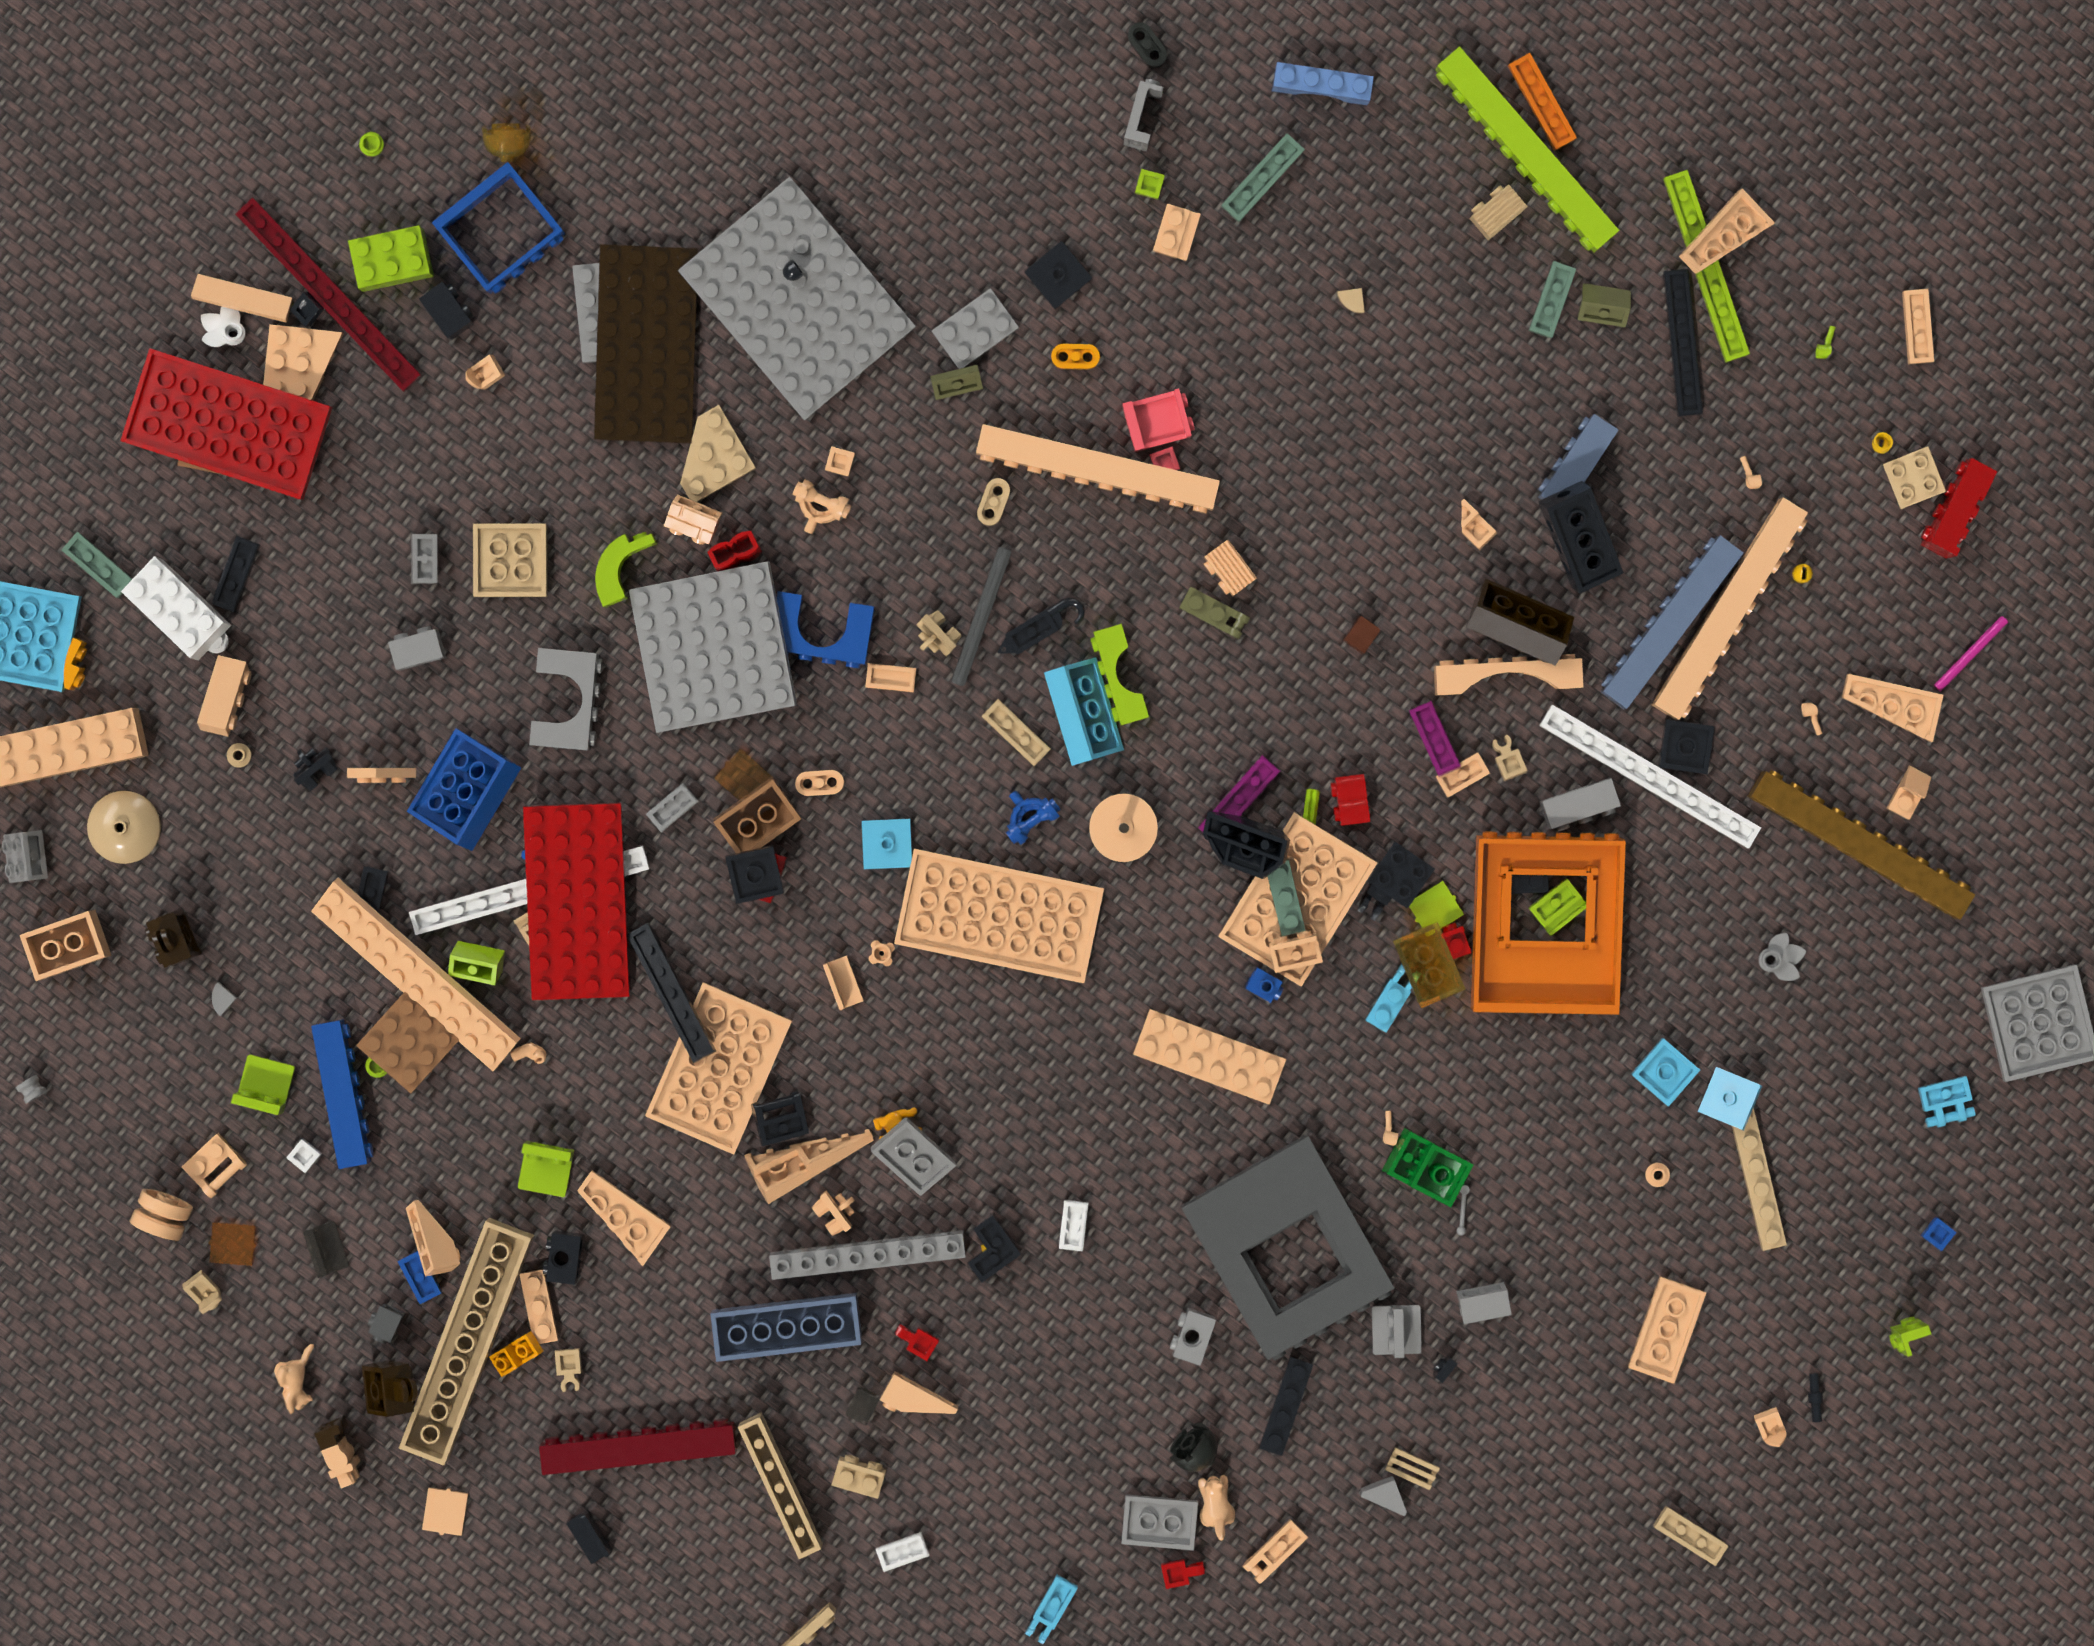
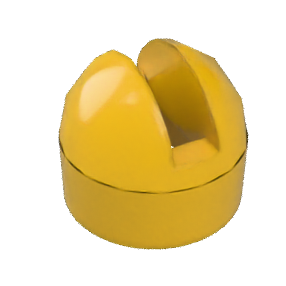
M1884 432L1878 433L1872 440L1873 450L1882 454L1888 452L1893 445L1892 437ZM1880 440H1883L1882 447L1879 446Z
M1799 564L1794 567L1792 576L1796 582L1806 583L1811 580L1813 571L1809 565ZM1803 567H1806L1805 579H1802Z

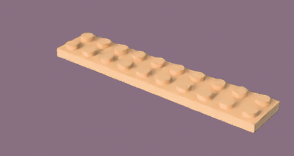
M337 878L332 882L312 909V913L403 993H408L412 1000L417 1001L427 1010L430 1016L435 1017L442 1023L448 1032L453 1033L459 1038V1042L492 1071L502 1063L521 1038L341 879Z

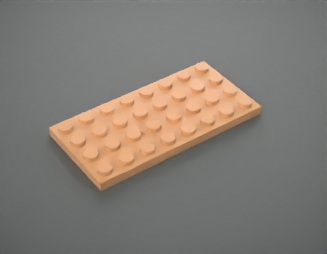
M914 849L894 944L1084 983L1104 888Z

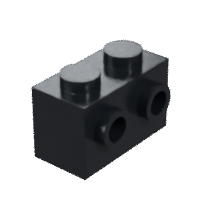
M441 282L420 297L419 300L447 339L452 341L474 325L470 319L474 315L466 304L460 305L456 299L459 297V294L451 284L447 286L444 282Z

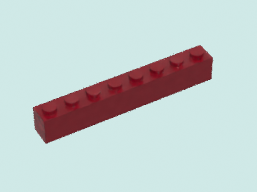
M717 1419L713 1421L714 1424L704 1425L703 1421L691 1422L688 1427H680V1424H670L661 1430H656L655 1426L641 1428V1432L633 1433L632 1429L618 1430L617 1434L608 1435L607 1432L593 1433V1437L584 1438L583 1434L569 1436L568 1440H559V1437H549L539 1446L542 1475L735 1455L737 1452L734 1422H728V1419Z

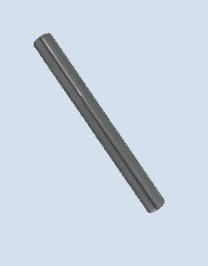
M998 547L951 679L954 684L964 686L1011 555L1009 549Z

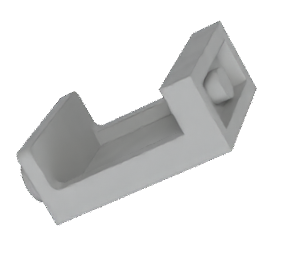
M1146 79L1145 82L1140 81L1123 145L1147 152L1151 134L1137 130L1146 98L1152 97L1159 100L1162 98L1164 87L1159 86L1160 82L1152 79Z

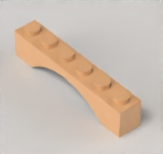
M1575 654L1561 655V659H1559L1556 666L1543 662L1538 658L1537 661H1527V656L1512 657V662H1503V658H1488V663L1479 664L1478 659L1464 660L1463 665H1454V660L1439 661L1440 666H1434L1435 696L1462 694L1481 679L1506 672L1534 676L1547 682L1555 689L1583 688L1582 658L1576 659Z

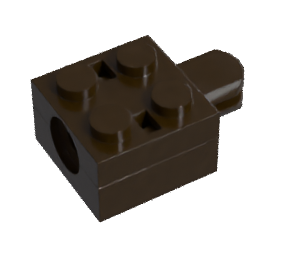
M184 910L173 911L146 922L148 927L145 929L146 935L150 942L153 941L156 948V959L160 965L163 964L164 968L175 966L202 955Z
M387 1360L362 1365L367 1414L390 1417L414 1412L418 1391L415 1381L412 1380L413 1374L409 1363Z

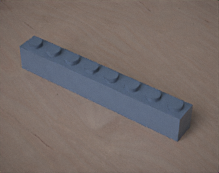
M1721 535L1715 539L1711 537L1703 547L1705 550L1701 558L1696 557L1689 565L1690 573L1686 578L1682 576L1674 586L1676 589L1672 597L1667 596L1659 606L1662 609L1657 617L1652 615L1644 626L1647 628L1642 636L1639 634L1630 645L1633 649L1628 655L1623 654L1615 665L1618 669L1613 675L1609 673L1601 683L1604 687L1601 693L1622 709H1627L1743 555L1741 550Z

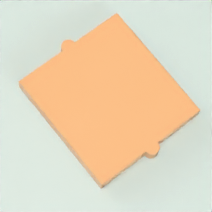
M429 1487L422 1530L439 1532L440 1535L446 1533L462 1536L469 1493L451 1491V1488L444 1490Z

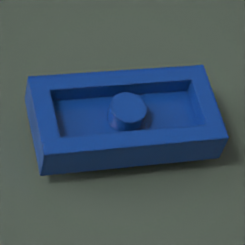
M418 1251L398 1261L419 1304L442 1293L434 1275L425 1277Z

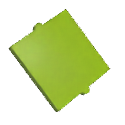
M1444 881L1439 882L1415 897L1409 906L1416 917L1415 922H1419L1428 937L1464 915L1455 901L1456 896L1450 893Z

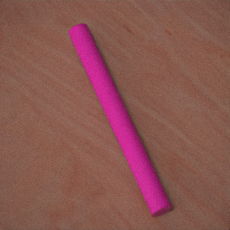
M2001 616L1933 686L1941 692L2003 629L2008 621Z

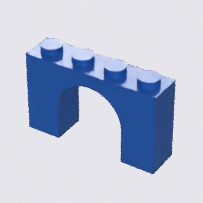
M778 591L777 602L787 654H798V659L812 661V657L822 658L821 663L836 665L837 660L846 662V667L860 669L861 664L866 665L875 611L874 606L850 603L846 630L842 638L831 646L816 647L809 644L800 632L799 620L803 596Z

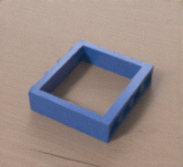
M509 162L505 163L432 222L489 294L492 292L496 294L504 289L507 285L505 283L512 276L514 279L519 277L526 270L524 267L531 261L533 263L539 261L545 255L543 252L550 246L554 248L563 241L562 236L566 234ZM512 178L554 231L489 282L448 231V228Z

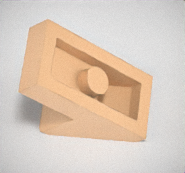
M1909 766L1886 809L1910 820L1919 801L1925 799L1931 777Z

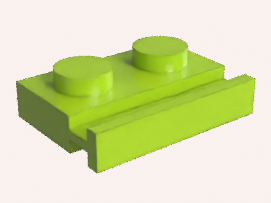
M1565 878L1528 909L1547 933L1552 936L1585 910L1586 902L1571 882Z

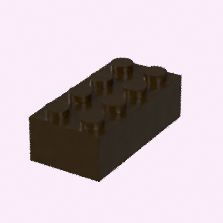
M1485 578L1474 600L1466 627L1499 643L1511 646L1522 653H1527L1543 662L1556 666L1567 646L1575 617Z

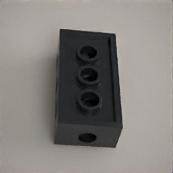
M1580 481L1538 501L1570 586L1579 594L1624 573L1591 487Z

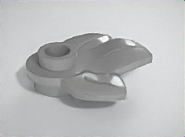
M1781 933L1775 935L1770 940L1768 948L1760 953L1758 962L1764 971L1774 972L1780 980L1792 981L1800 977L1794 965L1804 957L1806 950L1798 945L1789 944L1788 934ZM1772 955L1774 962L1769 965L1766 962V958Z

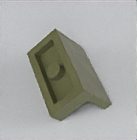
M1584 283L1578 320L1626 327L1631 309V291Z

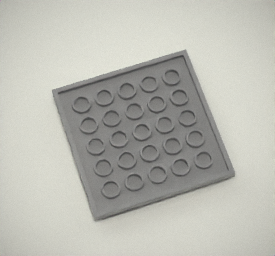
M767 561L629 590L656 733L797 706L770 562Z

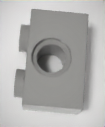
M1187 1308L1186 1313L1182 1312L1177 1326L1181 1327L1178 1336H1173L1169 1348L1173 1350V1357L1201 1366L1216 1322L1215 1316L1191 1308ZM1189 1330H1195L1199 1333L1195 1341L1186 1340L1185 1334Z

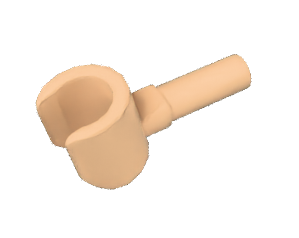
M1746 456L1741 457L1740 460L1746 472V486L1749 489L1760 488L1762 485L1761 475H1752V470Z
M1803 703L1801 705L1803 717L1811 716L1816 735H1821L1822 731L1817 718V706L1813 703Z
M1385 1111L1386 1127L1383 1134V1142L1394 1146L1398 1140V1133L1391 1132V1111Z

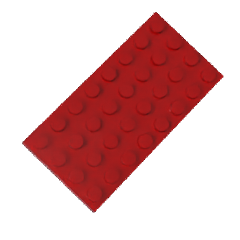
M149 348L120 441L304 500L333 407Z
M597 803L523 806L532 1000L629 997L622 804Z

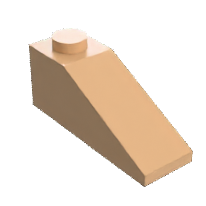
M414 1200L406 1207V1212L425 1277L453 1271L460 1265L459 1250L455 1247L452 1238L419 1200Z
M894 1371L880 1398L884 1402L882 1405L893 1412L897 1409L901 1412L956 1414L958 1410V1405Z

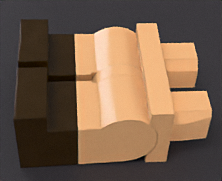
M345 1416L322 1424L314 1433L325 1462L330 1469L328 1471L331 1479L337 1477L341 1488L354 1484L356 1479L360 1477L356 1467L360 1462V1458L358 1455L354 1456V1448L347 1442L343 1432L348 1425Z

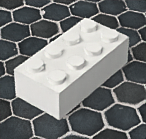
M156 556L121 591L189 658L199 660L211 648V645L231 626L163 559Z

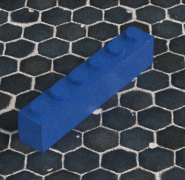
M344 1019L312 1025L311 1028L338 1169L368 1164L371 1162V1157L374 1154L372 1144L367 1142L366 1134L369 1133L367 1119H363L361 1111L364 1110V1100L362 1095H358L357 1086H360L358 1072H354L352 1062H355V1053L353 1048H349L348 1038H351L350 1027L348 1024H345Z

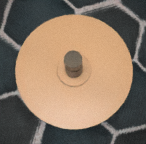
M1116 794L1106 798L1095 808L1090 819L1089 830L1094 846L1102 855L1114 861L1129 862L1142 857L1151 849L1157 837L1158 825L1152 808L1144 800L1131 794Z

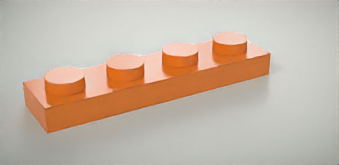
M1531 53L1510 63L1508 68L1554 151L1576 140L1577 137Z

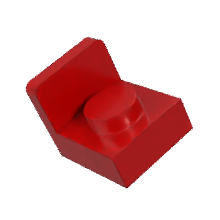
M1452 923L1442 927L1443 932L1438 934L1448 961L1472 953L1462 925L1457 926L1456 923Z

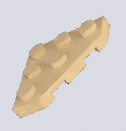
M720 405L698 416L680 482L688 498L697 503L756 469Z

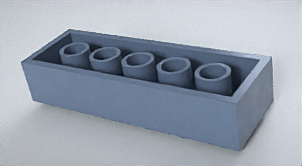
M857 1293L713 1309L710 1313L716 1362L861 1345L863 1341Z

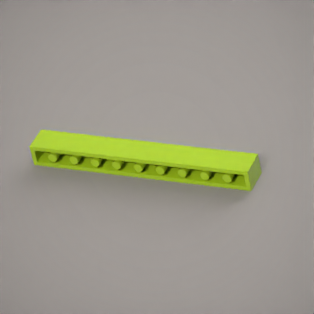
M1460 46L1437 65L1435 70L1438 80L1444 86L1449 85L1453 90L1452 95L1460 104L1464 103L1469 108L1468 114L1475 122L1480 121L1485 127V134L1492 141L1496 139L1501 145L1500 151L1507 159L1512 158L1515 161L1517 171L1523 177L1528 176L1533 182L1531 186L1540 196L1544 195L1549 202L1547 204L1555 214H1561L1565 219L1563 221L1564 225L1572 233L1575 231L1581 237L1579 241L1587 251L1592 250L1595 253L1620 231Z

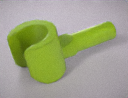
M1829 327L1824 345L1817 344L1816 358L1826 359L1831 354V341L1836 327Z

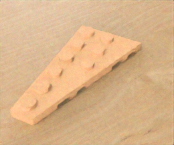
M270 324L263 385L313 401L322 383L325 371L332 361L336 347L344 333Z

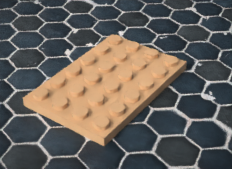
M1293 812L1282 830L1290 839L1286 860L1289 859L1305 930H1311V934L1317 933L1322 954L1375 868L1377 861ZM1254 876L1218 937L1275 971L1269 943H1273L1274 938L1281 937L1282 935L1268 877L1261 879ZM1297 933L1286 936L1288 939L1295 938ZM1315 964L1278 973L1302 987Z
M703 982L693 1007L716 1052L697 1063H693L679 1037L645 1116L731 1154H735L752 1115L751 1104L756 1103L760 1097L792 1020Z

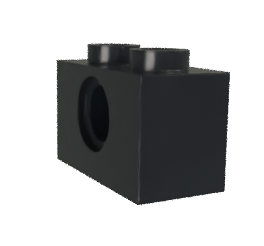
M555 1230L552 1236L547 1237L546 1250L550 1251L549 1260H545L543 1266V1274L547 1275V1282L575 1285L578 1282L584 1234ZM563 1251L567 1253L569 1257L568 1262L560 1263L556 1258L557 1252Z

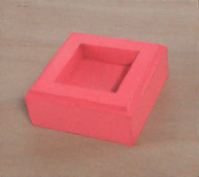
M1173 446L1150 454L1153 465L1180 470Z

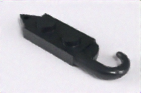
M1068 597L1062 599L1006 633V637L997 653H1016L1019 655L1057 632L1062 626L1060 612L1070 606L1077 608L1079 615L1074 623L1079 624L1085 615L1083 604L1075 598ZM1002 647H1005V648H1006V651H1005V652H1003V651L1001 650Z

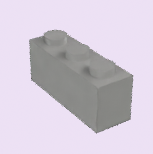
M1612 778L1539 801L1548 829L1555 828L1556 832L1570 828L1569 823L1577 820L1579 824L1592 821V815L1601 813L1602 817L1616 812L1615 808L1621 806Z

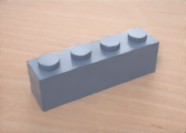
M1595 414L1590 416V418L1585 417L1578 427L1581 432L1576 439L1572 437L1565 447V450L1568 452L1563 459L1559 457L1551 468L1554 471L1550 479L1545 478L1539 486L1538 490L1541 493L1538 498L1542 500L1580 481L1585 482L1618 432V429Z

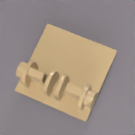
M1929 446L1883 464L1900 509L1946 492Z

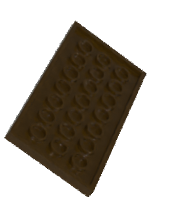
M600 244L594 440L692 443L696 292L678 270L698 254L697 248Z

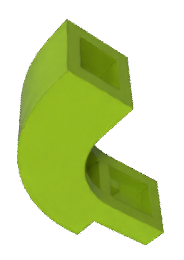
M642 532L633 536L634 541L630 542L628 535L624 534L615 539L604 550L598 561L595 575L596 589L603 607L606 608L628 599L621 583V568L628 557L657 544L653 534L647 535L646 532Z

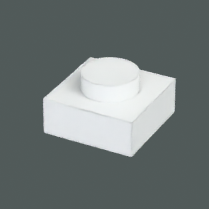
M303 1138L286 1158L306 1173L322 1153Z

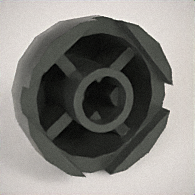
M1202 1423L1192 1424L1193 1429L1188 1433L1184 1429L1176 1437L1170 1448V1452L1173 1454L1172 1457L1170 1456V1459L1177 1466L1188 1472H1198L1209 1468L1215 1461L1218 1449L1215 1435Z

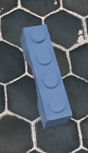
M1277 62L1272 91L1294 95H1324L1347 103L1368 105L1371 98L1374 76Z

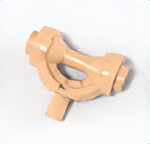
M804 479L803 483L798 481L793 491V495L796 496L795 501L799 503L805 517L809 518L804 531L813 534L817 523L823 524L834 520L840 521L842 517L847 518L852 507L848 504V498L838 497L830 499L819 494L814 489V485ZM811 502L825 506L828 510L818 511L812 506Z

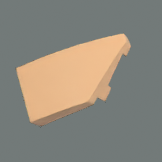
M1463 499L1461 501L1462 534L1475 547L1481 550L1497 532Z

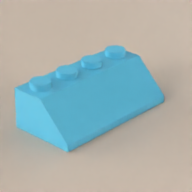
M1096 657L1044 672L1072 766L1124 750L1117 724L1114 722L1111 704L1106 695L1105 684L1100 674Z

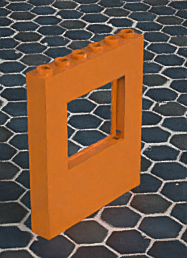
M1485 831L1483 835H1476L1471 1009L1473 1012L1619 1015L1626 841L1623 838H1619V834L1607 833L1604 834V837H1595L1593 833H1580V837H1570V833H1556V837H1546V833L1532 832L1531 836H1522L1521 832H1507V836H1497V832ZM1512 875L1587 876L1585 942L1510 940Z

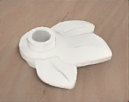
M221 307L220 314H202L201 322L207 331L202 341L211 347H220L224 344H240L245 338V329L240 324L241 316L239 311ZM235 331L238 334L236 337H230L229 333Z

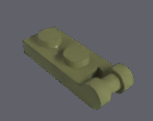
M1191 586L1179 609L1238 640L1242 635L1241 630L1244 624L1247 625L1250 617ZM1230 616L1236 619L1232 627L1226 625Z

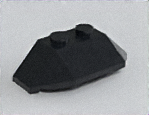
M1213 811L1207 812L1202 835L1209 841L1212 850L1223 865L1265 879L1285 864L1290 839L1282 830L1243 816Z

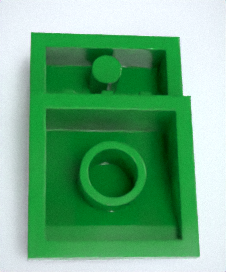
M1404 1127L1382 1171L1429 1197L1452 1207L1474 1165Z

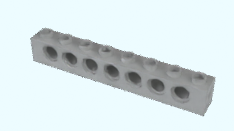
M961 1230L776 1251L770 1253L769 1259L772 1280L959 1259L966 1257L964 1233Z

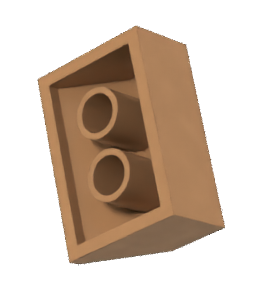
M772 776L713 819V823L735 853L763 847L801 820V817Z

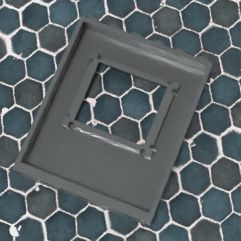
M1307 1134L1181 1205L1184 1214L1267 1360L1281 1358L1286 1354L1285 1350L1292 1346L1298 1348L1307 1342L1306 1338L1311 1335L1319 1336L1328 1331L1327 1326L1334 1322L1337 1325L1350 1318L1348 1314L1356 1310L1358 1313L1371 1306V1301L1377 1298L1380 1301L1392 1294L1391 1290L1394 1289V1286ZM1313 1215L1341 1264L1344 1273L1279 1309L1247 1251L1306 1217Z

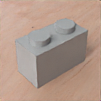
M431 626L417 629L418 634L408 636V633H402L393 636L394 641H390L388 644L395 669L401 671L446 658L439 630H432Z

